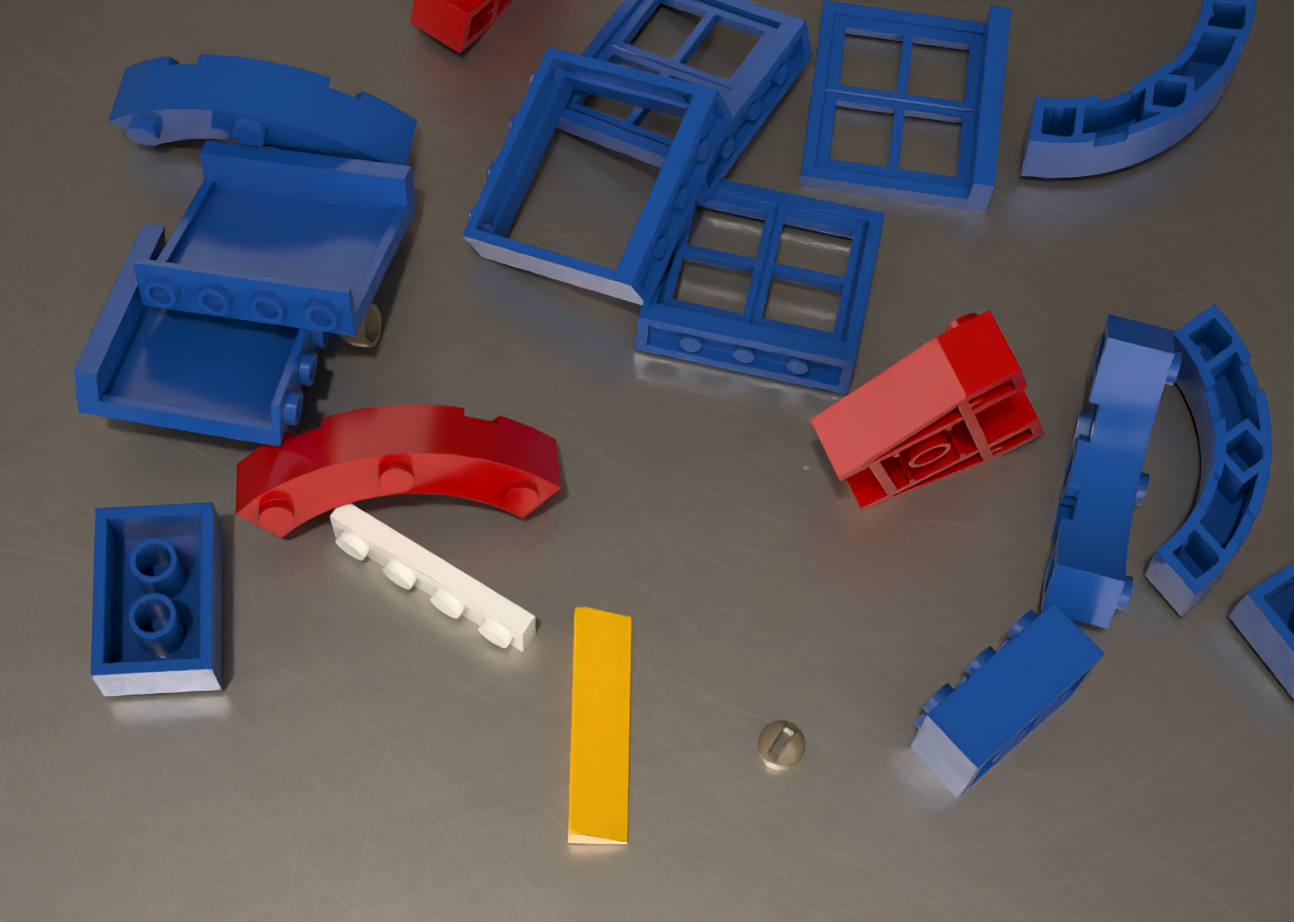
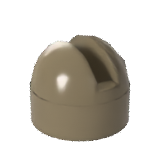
M375 304L370 305L356 336L338 334V336L346 344L352 346L374 347L381 333V315L378 307Z
M785 720L774 721L768 724L759 736L757 744L759 757L765 765L772 769H790L802 758L805 749V738L801 730L794 723ZM784 731L791 734L792 737L786 742L784 749L778 756L770 750Z

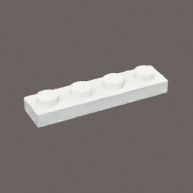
M349 503L336 507L330 515L334 534L337 537L335 542L343 551L358 560H364L368 556L384 566L382 571L390 580L405 589L410 590L413 585L432 596L430 598L431 603L444 614L458 619L462 614L480 625L478 631L493 644L501 648H507L511 644L524 652L536 635L535 615L353 504Z

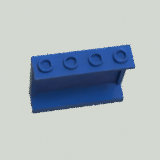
M206 140L199 152L204 181L158 259L135 258L133 261L143 306L356 336L416 211L411 166Z
M143 223L73 371L79 413L281 447L288 426H297L303 407V392H301L303 385L311 386L313 384L317 368V353L315 352L317 347H326L330 333L143 306L133 261L135 258L157 260L166 245L164 226Z

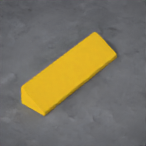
M575 607L568 843L627 844L632 617L589 607Z

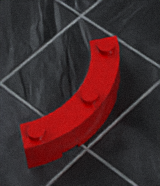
M430 404L387 405L335 414L322 418L321 427L304 432L298 436L286 432L281 447L264 444L237 464L235 514L282 538L309 519L339 506L380 496L422 493L456 496L484 502L504 509L523 519L561 489L556 439L533 427L507 417L498 416L493 421L468 417L464 414V408Z

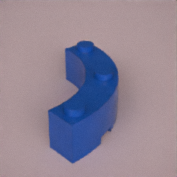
M1202 0L1191 29V35L1180 54L1171 63H1166L1151 75L1134 83L1130 91L1099 100L1100 95L1080 98L1035 97L1025 132L1020 176L1070 178L1103 174L1152 158L1175 145L1191 133L1210 114L1222 98L1247 42L1254 21L1257 0Z
M200 54L195 64H179V61L168 56L126 67L109 118V122L124 130L131 140L150 147L186 139L236 140L248 146L265 145L282 150L397 165H406L417 120L367 92L362 91L353 97L329 88L331 78L318 73L265 60L212 54Z
M1215 304L1174 332L1175 352L1182 353L1176 383L1187 400L1197 427L1201 448V478L1193 512L1175 535L1156 550L1144 574L1181 617L1199 603L1221 579L1246 539L1262 506L1269 481L1272 458V426L1264 389L1260 391L1257 378L1249 363L1251 355L1233 325Z
M1111 314L1107 316L1089 376V381L1093 382L1089 394V402L1093 403L1091 413L1079 412L1065 468L1051 539L1057 541L1052 557H1049L1046 566L1041 612H1044L1055 602L1070 619L1109 629L1116 608L1125 610L1128 605L1133 586V577L1126 575L1127 550L1134 505H1142L1149 483V474L1143 473L1142 467L1165 384L1174 385L1181 365L1182 353L1175 352L1174 330Z

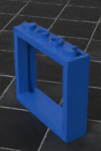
M548 47L536 74H531L529 89L519 111L510 120L508 135L501 151L488 168L486 184L476 205L468 212L470 219L462 236L483 258L649 307L730 122L732 113L717 89ZM573 89L683 118L616 270L506 238Z

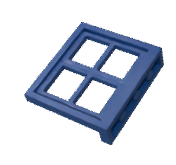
M624 0L581 55L610 63L616 62L630 68L718 90L732 113V117L696 197L697 201L705 203L811 59L812 52L806 20L748 0ZM660 3L702 17L701 21L672 59L629 44ZM716 23L760 37L729 80L685 65ZM573 89L556 128L659 168L662 167L673 139L639 127L651 109L635 106L623 121L583 106V102L590 94Z
M824 0L799 186L986 212L995 187L1011 8L991 5L986 22H978ZM845 33L902 41L896 92L839 85ZM912 43L968 50L963 102L907 94ZM836 106L893 114L887 167L830 159ZM904 116L961 123L956 177L898 169Z
M722 179L705 203L695 200L649 307L641 306L635 350L847 395L856 363L885 213ZM699 206L765 220L756 259L687 244L696 207ZM783 225L852 238L845 277L775 263ZM683 259L752 273L743 314L673 299ZM771 278L841 292L833 333L762 318Z

